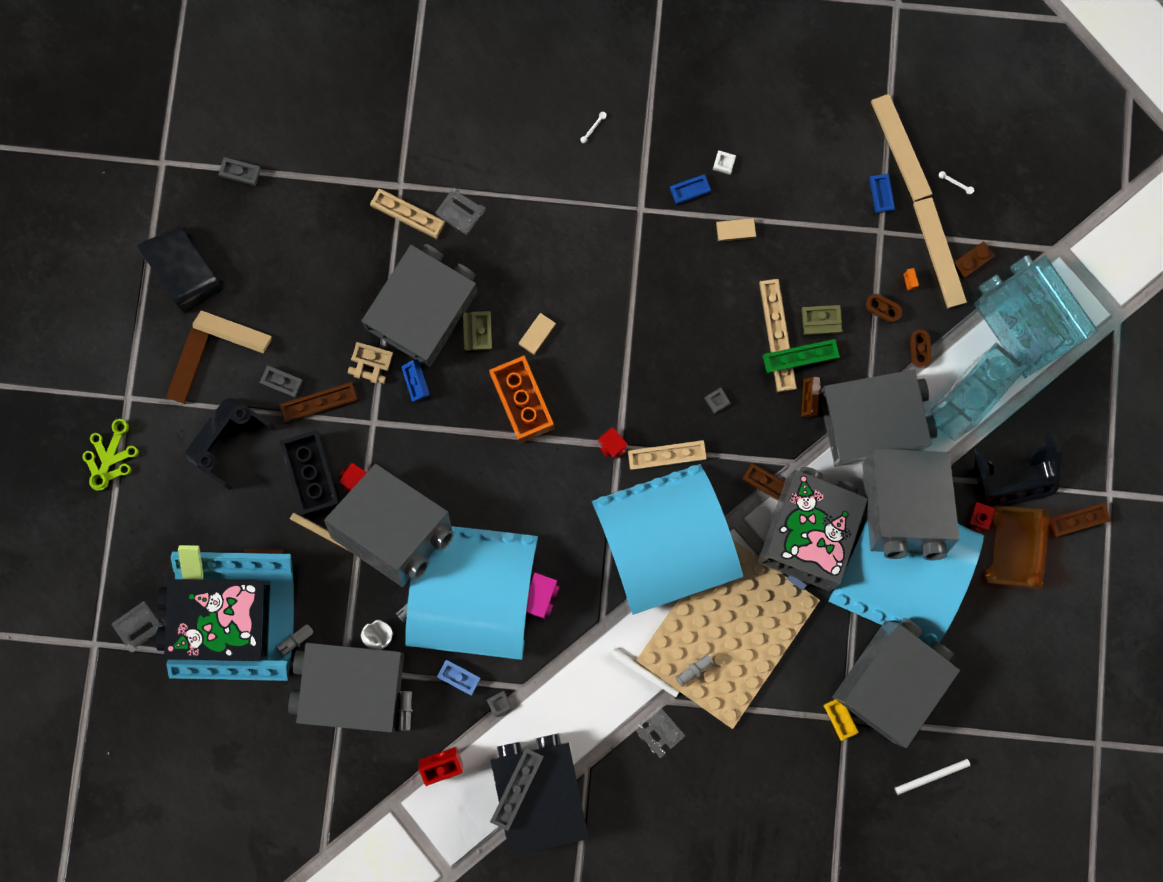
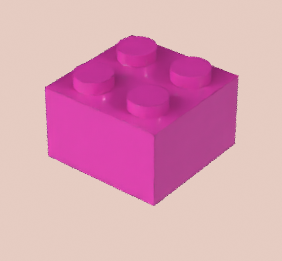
M534 573L529 587L526 614L543 620L546 616H550L553 605L550 604L552 597L556 598L559 591L557 580Z

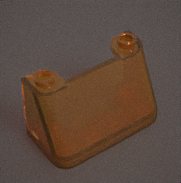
M996 506L992 517V522H995L997 527L993 564L986 568L985 578L988 579L987 582L1041 591L1045 571L1049 514L1043 509Z

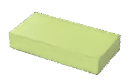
M179 545L178 554L183 579L203 580L204 573L199 546Z

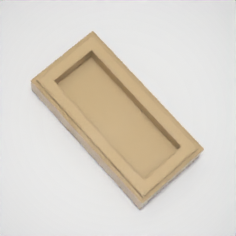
M754 218L716 223L718 242L756 238Z
M540 313L520 340L519 345L535 355L556 323Z

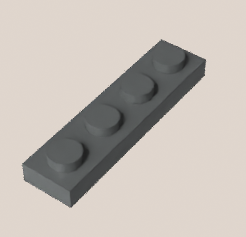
M525 748L493 814L491 823L507 831L509 830L544 756Z

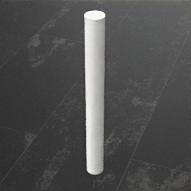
M615 648L610 655L674 697H677L679 693L677 689Z
M965 759L895 787L897 795H900L970 767V762L968 759Z

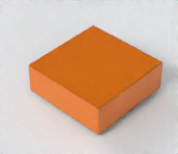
M914 268L907 269L904 273L907 290L910 292L916 290L919 284Z

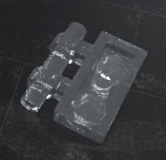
M660 706L645 718L649 724L647 728H644L641 723L634 728L639 733L638 736L641 740L644 739L651 747L650 750L660 758L666 754L661 748L665 743L671 749L685 737L683 732ZM653 730L661 738L658 742L649 734Z

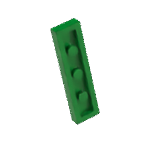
M835 339L762 355L767 374L840 358Z

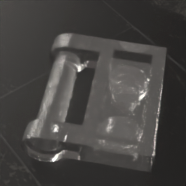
M454 187L435 214L467 235L479 217L483 215L486 208L482 205H477L459 193L460 190ZM454 199L458 200L473 210L474 214L471 215L452 201Z
M143 601L111 624L131 653L137 650L139 645L155 635L158 627H163L146 601ZM149 622L152 623L153 627L131 641L129 636Z

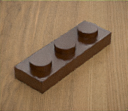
M1101 503L1048 520L1055 538L1109 522L1111 518L1106 504Z

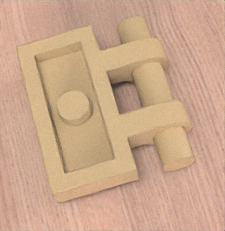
M356 342L351 361L358 364L356 368L349 366L348 374H352L355 378L359 379L361 377L369 379L372 383L377 384L379 382L385 384L386 377L380 375V371H389L394 353ZM364 365L374 367L373 373L363 370Z

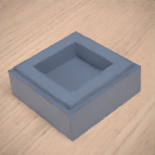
M787 576L786 579L804 590L806 587L804 581Z

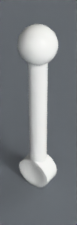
M601 112L599 114V118L595 122V124L591 127V129L587 132L585 136L581 137L580 141L583 144L587 143V138L591 135V133L598 126V124L602 120L606 119L605 112Z
M944 171L939 173L941 179L945 178L966 190L967 194L971 195L974 192L973 187L961 184L947 176Z

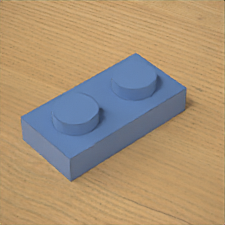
M448 660L445 661L437 678L471 696L481 679Z

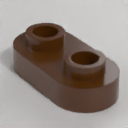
M872 294L866 300L865 306L867 311L888 323H895L902 316V309L898 304L879 294ZM872 302H876L878 307L874 308ZM889 311L894 312L893 317L889 316Z
M922 329L914 331L910 336L911 361L918 368L926 367L932 358L930 335ZM916 338H921L922 343H918L916 341ZM918 356L923 357V362L918 360Z

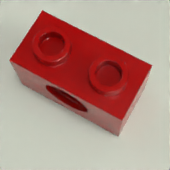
M453 747L420 759L418 769L425 786L463 773V762L457 747Z

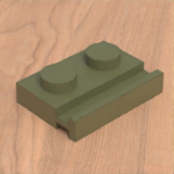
M840 305L802 307L804 336L841 334L843 332Z
M491 311L463 312L464 350H492Z

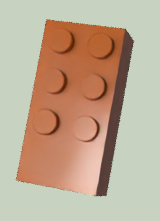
M525 356L489 370L519 444L555 429Z

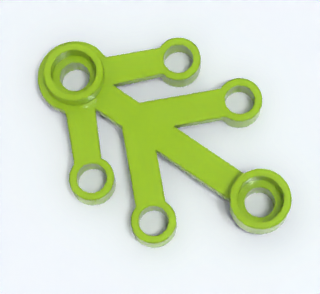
M117 419L112 423L114 435L107 452L102 443V435L93 433L90 436V442L94 444L102 462L100 469H98L95 463L96 455L91 451H86L83 454V460L87 462L92 474L89 484L94 490H104L109 485L110 480L121 475L128 476L131 473V467L127 464H121L118 469L107 472L111 465L129 457L135 458L139 454L136 447L129 446L126 450L115 455L122 435L126 434L129 430L128 423L123 419ZM124 425V430L119 431V426ZM95 436H99L98 442H94ZM131 449H135V453L133 455L129 454V451ZM88 454H92L91 460L86 459ZM123 467L128 468L126 473L122 472ZM102 478V484L98 485L97 480Z

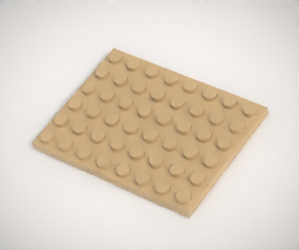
M734 540L743 577L678 599L636 660V662L677 689L731 729L737 724L820 601L805 589L801 590L788 581L787 577L782 573L758 564L759 557ZM705 654H708L714 664L700 673L701 676L693 678L682 687L675 676L686 670L689 664H694Z

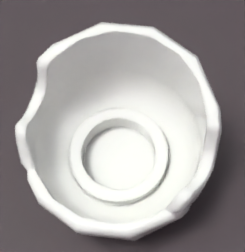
M375 620L372 624H366L361 632L363 643L369 649L374 650L386 648L393 637L392 628L381 620Z

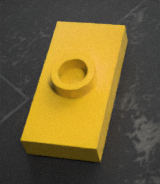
M835 699L823 705L840 741L859 733L846 707Z

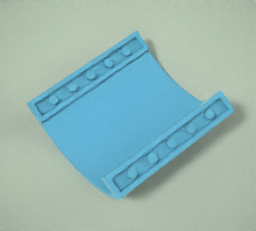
M701 464L690 466L687 469L673 472L661 478H655L643 484H637L634 487L620 490L614 494L602 496L592 501L615 560L632 615L743 577L739 558L726 519Z
M866 519L856 546L846 565L841 584L834 588L828 602L881 625L885 621L900 624L902 619L906 618L923 630L919 639L925 644L931 646L933 641L940 643L953 621L970 584L978 562L984 535L958 524L960 540L947 553L946 558L930 561L923 559L922 553H908V556L901 559H888L884 557V552L870 551L868 521Z
M452 526L454 536L450 544L442 551L435 549L427 559L429 560L427 570L418 580L411 578L406 618V646L522 660L525 647L524 629L528 593L538 536Z
M172 552L171 562L175 579H183L178 552ZM200 552L204 573L203 580L271 581L268 660H167L166 665L169 678L288 681L292 650L283 657L280 654L281 651H277L276 646H279L288 639L290 634L293 635L294 583L291 554Z

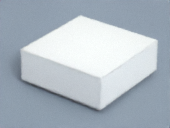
M718 150L713 170L731 175L736 155Z

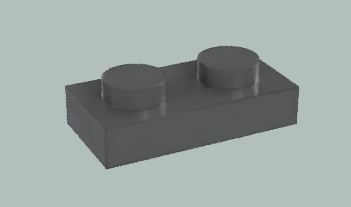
M224 157L218 175L222 178L256 186L261 168L260 166Z
M268 365L260 380V384L294 398L297 397L303 383L302 379Z

